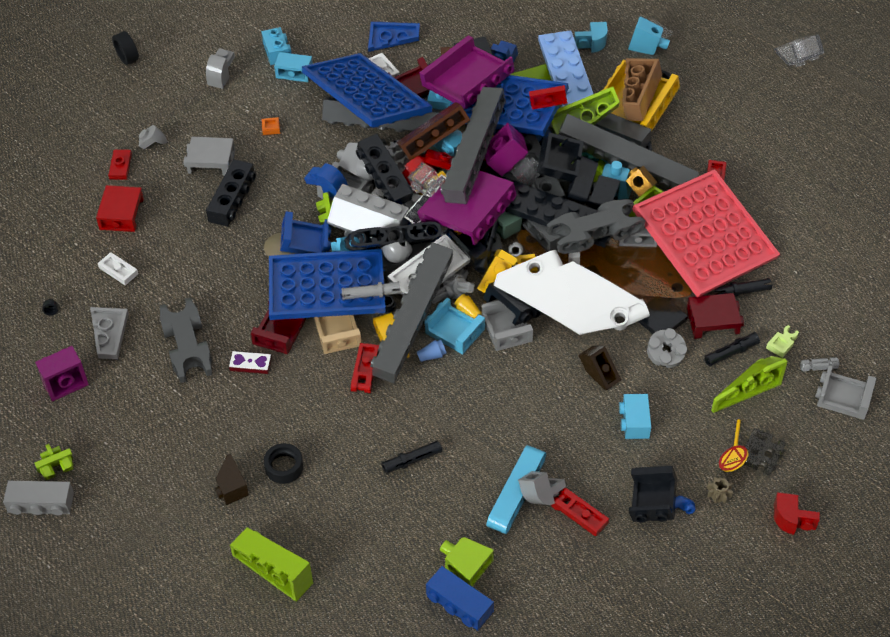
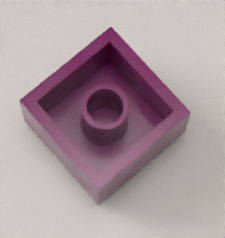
M507 123L492 137L485 159L486 163L501 176L509 173L518 161L526 157L528 150L523 135Z
M73 346L62 349L35 362L43 385L52 402L89 385L82 363Z

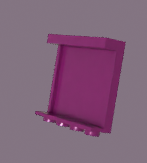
M468 35L420 71L419 74L423 87L453 103L457 102L464 109H467L477 101V96L480 94L482 87L494 88L512 74L515 69L511 56L504 61L476 47L473 37Z
M479 170L467 204L446 203L444 196L441 194L440 185L417 212L421 222H437L442 226L469 235L473 245H476L484 237L488 229L494 225L498 217L504 213L507 206L514 201L517 194L514 182Z

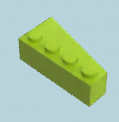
M612 86L559 108L550 123L553 133H559L567 114L595 125L617 109L620 101L614 87Z
M247 527L230 544L232 556L296 602L313 584L310 562L267 539L258 531H253Z

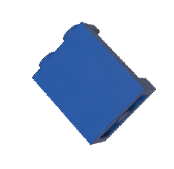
M286 211L282 221L280 251L295 254L329 252L331 241L328 238L331 235V227L327 224L328 219H325L323 225L293 220V212Z

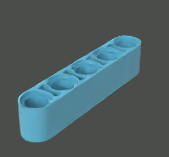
M529 445L525 446L488 517L487 527L504 534L509 532L525 501L518 479L531 471L539 472L545 461L546 452Z

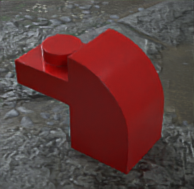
M777 492L774 501V520L780 529L793 535L796 528L816 530L820 520V512L798 510V495Z

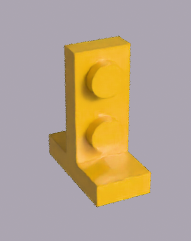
M497 249L493 255L495 256L476 289L485 293L489 283L495 281L497 274L511 268L512 265L514 266L518 259L501 249Z

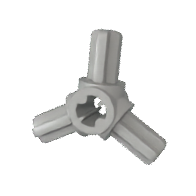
M462 268L457 274L445 280L444 286L439 288L432 303H437L448 296L452 299H457L462 294L472 293L475 284L466 282L468 271Z

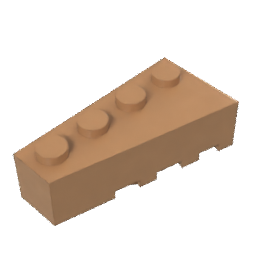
M626 58L625 88L623 90L622 103L626 120L643 121L662 77L659 59Z

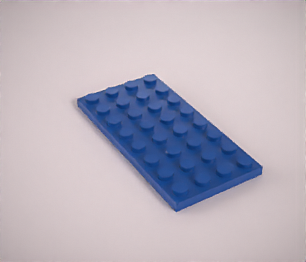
M361 53L302 66V73L370 127H379L387 123L392 124L395 121L407 120L410 117L423 116L426 113L432 112L431 104Z

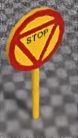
M740 419L736 423L734 446L726 450L719 460V467L725 472L737 470L748 458V450L744 446L738 445Z

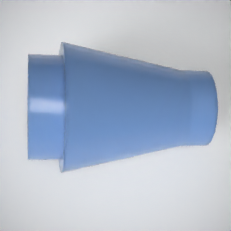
M436 339L417 351L420 362L442 358L443 355L447 354L442 341H436Z

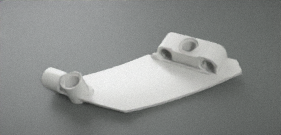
M551 250L498 273L494 283L495 287L541 311L579 335L612 328L621 331L626 329L628 325L650 316L643 298H636L617 285L573 261L563 265L556 250ZM534 267L540 268L537 273H532L530 270ZM620 316L623 317L625 321L623 323H617L615 322V319Z

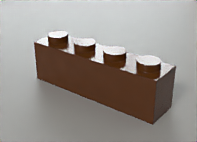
M455 102L396 143L405 157L411 161L470 121L463 107Z

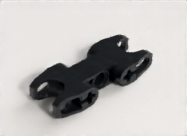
M420 222L404 226L358 229L353 231L344 240L346 249L350 251L371 250L395 242H399L401 245H405L406 241L411 245L428 243L442 234L441 224L437 222ZM430 225H433V226H435V227L437 228V234H436V235H435V229L432 228ZM390 232H393V233L396 234V236H397V240H396V241H393V240L390 239V237H389V233H390ZM354 237L359 239V243L355 242Z

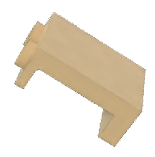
M353 315L314 317L324 354L359 347L361 334L359 328L357 329Z

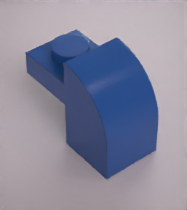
M501 40L499 45L493 44L491 47L492 55L504 61L511 56L513 63L515 62L518 55L515 44Z
M327 163L322 168L313 167L304 178L306 184L321 186L323 192H328L331 198H334L342 184L348 185L344 175L336 167Z

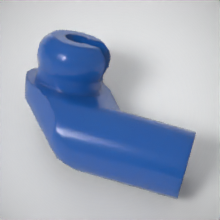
M682 495L676 497L675 509L679 508L685 511L686 514H693L695 512V503L691 499Z

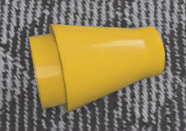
M462 294L454 303L456 309L474 319L478 315H482V312L469 295Z

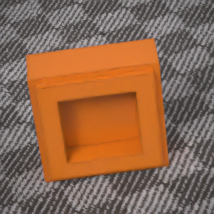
M279 117L262 119L263 135L280 134Z

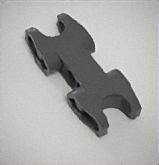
M613 200L600 205L597 213L580 217L577 212L563 214L547 224L546 231L552 236H566L557 242L559 253H575L589 249L594 244L595 239L612 235L615 240L629 238L645 228V220L642 217L626 216L632 212L634 206L632 200Z
M191 297L185 298V308L180 312H171L165 304L160 305V321L164 337L175 336L178 347L177 349L169 350L173 370L180 383L186 382V372L192 367H200L207 376L212 375V359L207 341L197 343L194 330L202 329L198 309Z

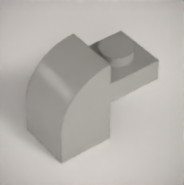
M219 48L215 55H210L206 67L207 85L221 89L224 88L230 78L228 67L235 58L234 52Z
M531 471L518 479L523 497L526 501L533 504H555L553 496L558 495L559 491L566 487L564 479L548 478L547 472Z

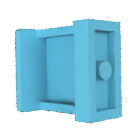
M449 298L440 302L436 310L429 314L424 321L426 334L436 340H441L443 344L462 355L485 330V318L478 315L474 319L452 307L451 299Z

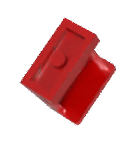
M106 185L96 216L99 230L135 232L137 227L135 222L139 203L144 200L141 187Z

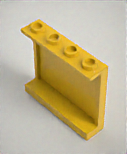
M623 59L621 64L616 67L613 76L608 79L607 85L603 90L614 87L620 104L611 114L626 119L622 105L623 90L625 88L624 79L626 76V60ZM672 74L669 79L661 77L644 120L632 122L653 130L680 88L679 76Z

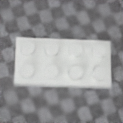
M446 234L434 242L453 249V260L442 281L443 283L470 263V259ZM425 249L388 275L390 283L399 281L400 293L402 295L408 293L409 282L411 278L415 279L417 275L415 273L416 268L424 260L423 254Z

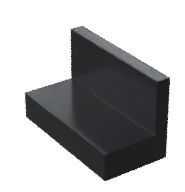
M451 230L448 231L455 244L475 265L490 254L480 241L473 245L471 236L462 233L457 237Z

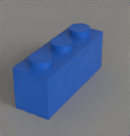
M443 566L426 583L427 597L432 602H438L450 615L455 614L467 627H473L478 631L494 612V601Z

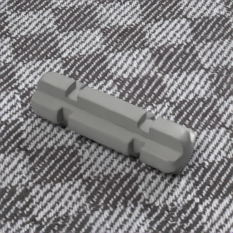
M832 357L830 360L828 358L811 359V361L806 359L800 362L801 371H810V369L812 371L827 370L829 365L833 366L832 369L839 368V359L837 357Z

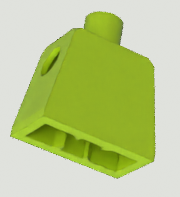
M462 537L456 545L446 540L440 547V551L447 555L445 558V568L472 587L494 560L493 549L465 537Z

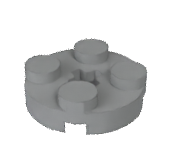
M672 328L655 332L650 337L647 347V354L654 364L666 366V368L679 365L687 352L684 339ZM664 345L669 346L671 352L663 351Z

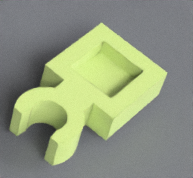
M789 325L784 328L783 334L777 332L766 346L768 350L781 358L793 347L799 331H795V333L790 334Z

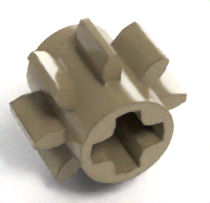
M714 477L713 483L708 482L707 489L709 491L707 497H711L714 503H726L727 497L732 498L733 491L731 489L733 484L728 483L725 477Z

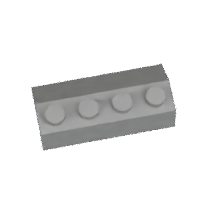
M342 184L334 196L327 224L351 233L365 228L404 226L409 223V220L404 218L409 207ZM390 232V233H389L390 239L393 240V241H396V240H397L396 234L393 233V232Z

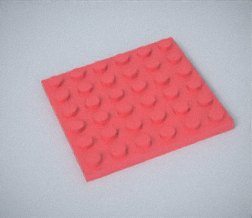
M715 169L635 204L632 208L637 217L644 218L645 228L697 298L780 256L778 250Z

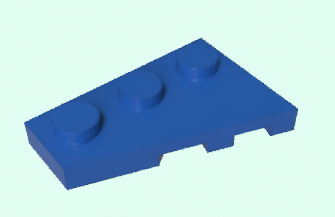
M371 22L368 52L419 41L420 23Z

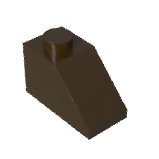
M593 345L578 355L586 372L604 390H608L621 381L605 346Z
M228 454L216 477L217 487L214 488L218 499H223L225 505L249 496L247 484L232 455Z

